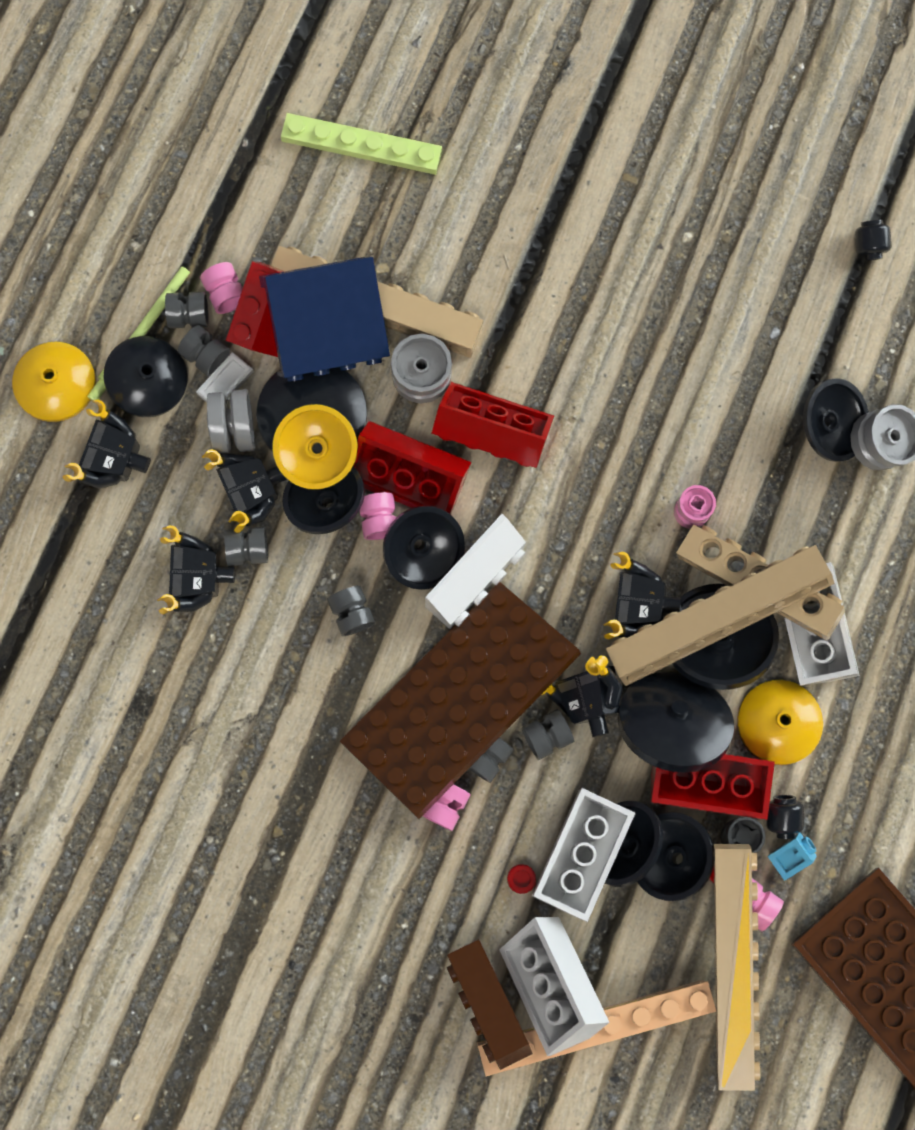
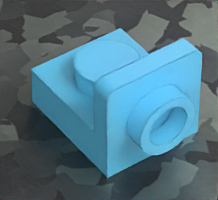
M799 832L792 840L769 853L767 857L785 881L811 865L817 857L815 854L817 850L810 838H804Z

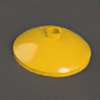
M47 342L30 349L18 361L12 378L13 393L19 405L32 417L47 422L64 421L79 414L91 401L87 396L96 385L95 371L88 357L77 347L64 342ZM47 373H54L51 379L45 378Z
M306 405L293 410L280 422L273 438V456L280 472L295 485L307 489H324L339 483L351 471L357 456L358 444L352 425L340 412L324 405ZM320 443L322 451L316 454L313 452V446Z
M771 680L756 686L745 696L739 707L737 726L742 742L754 756L761 760L774 761L775 765H788L806 758L816 748L823 731V717L817 701L804 687L787 680ZM782 715L788 717V725H783L780 722Z

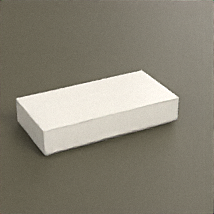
M232 352L201 385L196 393L207 402L208 393L222 392L228 401L232 392L238 390L254 372L253 368Z

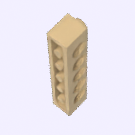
M693 524L676 552L679 559L730 587L741 582L744 576L750 573L757 574L768 567L765 563L767 560L755 552H751L750 555L740 550L742 548L740 544L729 538L723 541L716 537L717 532L705 525L699 528ZM711 547L719 549V554L715 558L705 557V552ZM742 561L744 563L743 569L739 572L730 571L729 566L732 562ZM816 592L776 613L828 641L844 615L845 607L841 605L843 601L830 593L824 596ZM811 601L817 602L820 608L816 613L809 614L804 611L806 603Z

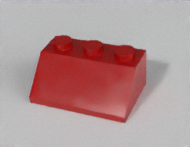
M251 262L226 341L252 351L278 357L265 288H261L259 276L285 271L262 262Z

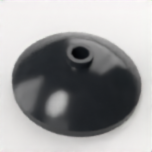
M139 336L123 341L113 349L104 366V385L110 399L121 410L134 416L156 417L169 412L180 402L187 387L188 375L183 358L173 346L155 337ZM143 368H149L151 369L152 373L150 375H144L141 370Z
M828 379L816 385L806 400L803 425L807 440L813 450L828 461H846L855 456L851 447L852 428L860 416L869 412L863 395L855 385L844 379Z
M354 466L343 480L324 489H307L288 481L283 492L282 503L284 512L289 521L297 529L305 533L327 534L347 525L359 512L365 495L364 483Z
M417 506L401 513L389 526L383 541V558L390 574L401 584L418 590L434 588L463 557L465 551L464 535L459 523L448 512L433 506ZM417 540L422 541V544L419 548H415L414 546Z
M638 801L617 803L635 812V815L605 881V884L609 886L625 887L641 880L653 868L660 855L663 843L661 822L651 808Z
M676 812L659 814L657 816L663 830L662 849L653 868L637 883L645 892L657 899L664 901L685 900L698 893L711 876L715 861L713 842L704 826L694 818ZM681 854L683 860L680 864H677L676 857Z

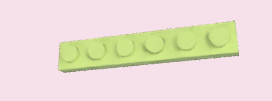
M291 113L286 114L281 133L282 142L435 175L437 174L442 153V146Z

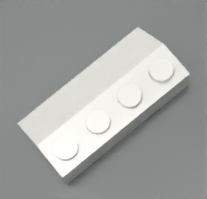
M503 514L496 519L425 597V608L449 629L455 624L459 627L470 615L467 610L473 604L478 606L488 595L486 592L487 588L492 583L497 585L506 576L507 573L504 570L510 563L516 565L525 555L523 551L526 544L525 540Z
M831 562L826 563L832 573L835 584L819 591V593L824 596L830 593L841 599L834 566ZM814 601L808 602L804 606V611L814 614L819 610L820 605ZM845 613L828 641L785 618L800 686L860 676Z
M579 789L531 896L588 922L635 812L586 789Z
M559 917L533 918L499 949L547 1056H552L590 1039L610 1023Z

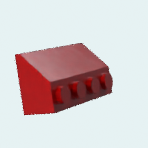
M450 382L439 404L431 434L437 435L446 441L464 444L470 449H479L491 453L497 458H507L516 461L521 466L537 468L554 415Z
M369 421L358 437L357 456L353 465L362 477L364 488L374 493H392L394 501L411 508L433 506L451 515L472 462Z
M725 754L714 765L695 772H672L652 766L651 802L767 820L775 762Z

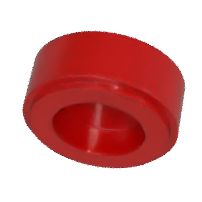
M516 865L507 874V884L515 893H528L536 884V874L528 865Z

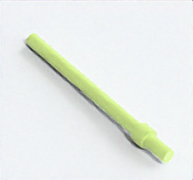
M180 267L130 338L147 334L165 309L166 293H176L190 274L186 268ZM104 369L97 377L99 381L87 396L90 400H99L106 390L104 385Z

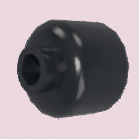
M883 220L861 222V227L855 231L857 254L866 256L867 261L883 259V253L889 252L892 248L890 226L883 224Z
M773 796V800L769 803L768 819L766 820L767 829L776 833L777 838L792 839L795 833H799L804 829V807L801 802L796 800V796Z

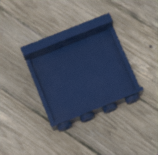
M360 257L259 276L261 288H265L281 369V371L277 372L278 376L287 378V381H296L303 379V374L313 372L314 376L330 373V368L340 367V370H349L356 368V363L366 361V365L382 363V358L390 356L373 257Z

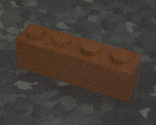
M478 939L448 954L451 965L446 968L453 983L459 981L463 991L458 994L465 1010L470 1007L472 1008L475 1017L471 1018L470 1021L477 1036L483 1034L487 1041V1044L482 1047L489 1062L496 1061L499 1069L502 1070L532 1055L529 1043L480 940Z

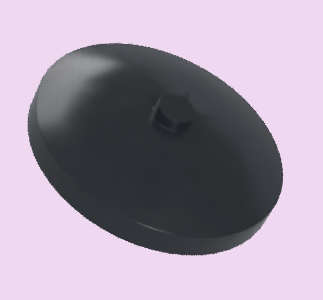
M340 367L330 368L329 374L314 376L313 372L303 374V379L296 381H287V378L278 376L276 372L263 387L257 403L256 416L261 436L272 452L273 438L278 425L286 415L302 406L318 404L337 410L350 422L357 440L366 426L367 408L364 394L357 381L347 371L340 370ZM320 443L313 446L314 453L318 454L322 451Z
M720 583L708 584L688 591L680 597L682 598L681 611L688 608L695 600H705L715 595L718 589L727 585ZM772 614L672 664L685 678L706 688L730 690L744 687L758 680L772 665L779 643L777 621Z
M677 672L654 673L635 681L626 690L620 703L618 726L623 740L639 758L663 770L685 773L706 769L717 763L725 755L733 738V715L722 695L715 689L693 683Z

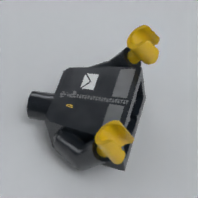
M91 400L98 405L99 410L97 413H94L91 409H86V412L92 417L100 416L101 421L96 419L79 465L76 463L65 465L66 468L73 470L74 476L63 475V479L67 482L78 479L79 483L101 489L117 485L120 481H128L132 469L146 473L151 459L138 454L140 444L136 440V433L124 419L111 410H106V406L101 400Z
M213 449L208 450L202 455V458L206 457L212 461L204 466L206 470H212L216 465L220 467L216 469L235 511L228 522L237 521L239 523L234 531L240 533L245 526L263 522L278 499L273 486L288 480L280 472L279 468L276 466L266 471L260 458L255 459L249 455L219 454Z
M169 525L162 528L169 531L171 537L170 539L166 537L160 538L161 543L175 542V545H171L169 594H165L157 599V601H165L168 608L158 610L160 614H167L172 610L175 612H195L210 603L212 597L218 596L219 583H235V566H219V556L210 545L195 536L178 532V529L174 526Z
M625 552L614 553L615 556L620 557L621 563L620 565L611 563V568L616 570L624 569V571H620L615 620H610L603 624L604 626H610L613 633L605 634V639H612L617 636L619 638H628L636 634L641 627L649 624L654 625L662 621L664 613L681 611L682 598L666 597V584L662 582L658 574L646 565L630 559L629 555Z
M599 656L596 660L594 657H591L585 664L587 671L557 681L555 686L551 684L543 692V694L548 693L547 696L563 710L573 724L589 722L592 737L609 734L605 717L619 713L620 708L619 703L623 685L616 677L615 667L607 666L608 659L605 656Z

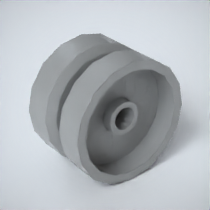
M427 334L410 335L400 341L394 349L391 359L393 385L398 393L408 401L420 404L433 402L445 393L451 380L452 360L450 351L444 342L435 336Z
M247 389L234 390L230 396V409L227 398L222 392L207 394L208 431L212 448L219 454L230 453L232 449V435H234L235 445L240 452L254 451L253 416Z
M889 405L860 416L854 423L851 432V447L856 458L865 467L872 470H887L914 461L915 413L913 410L903 405Z

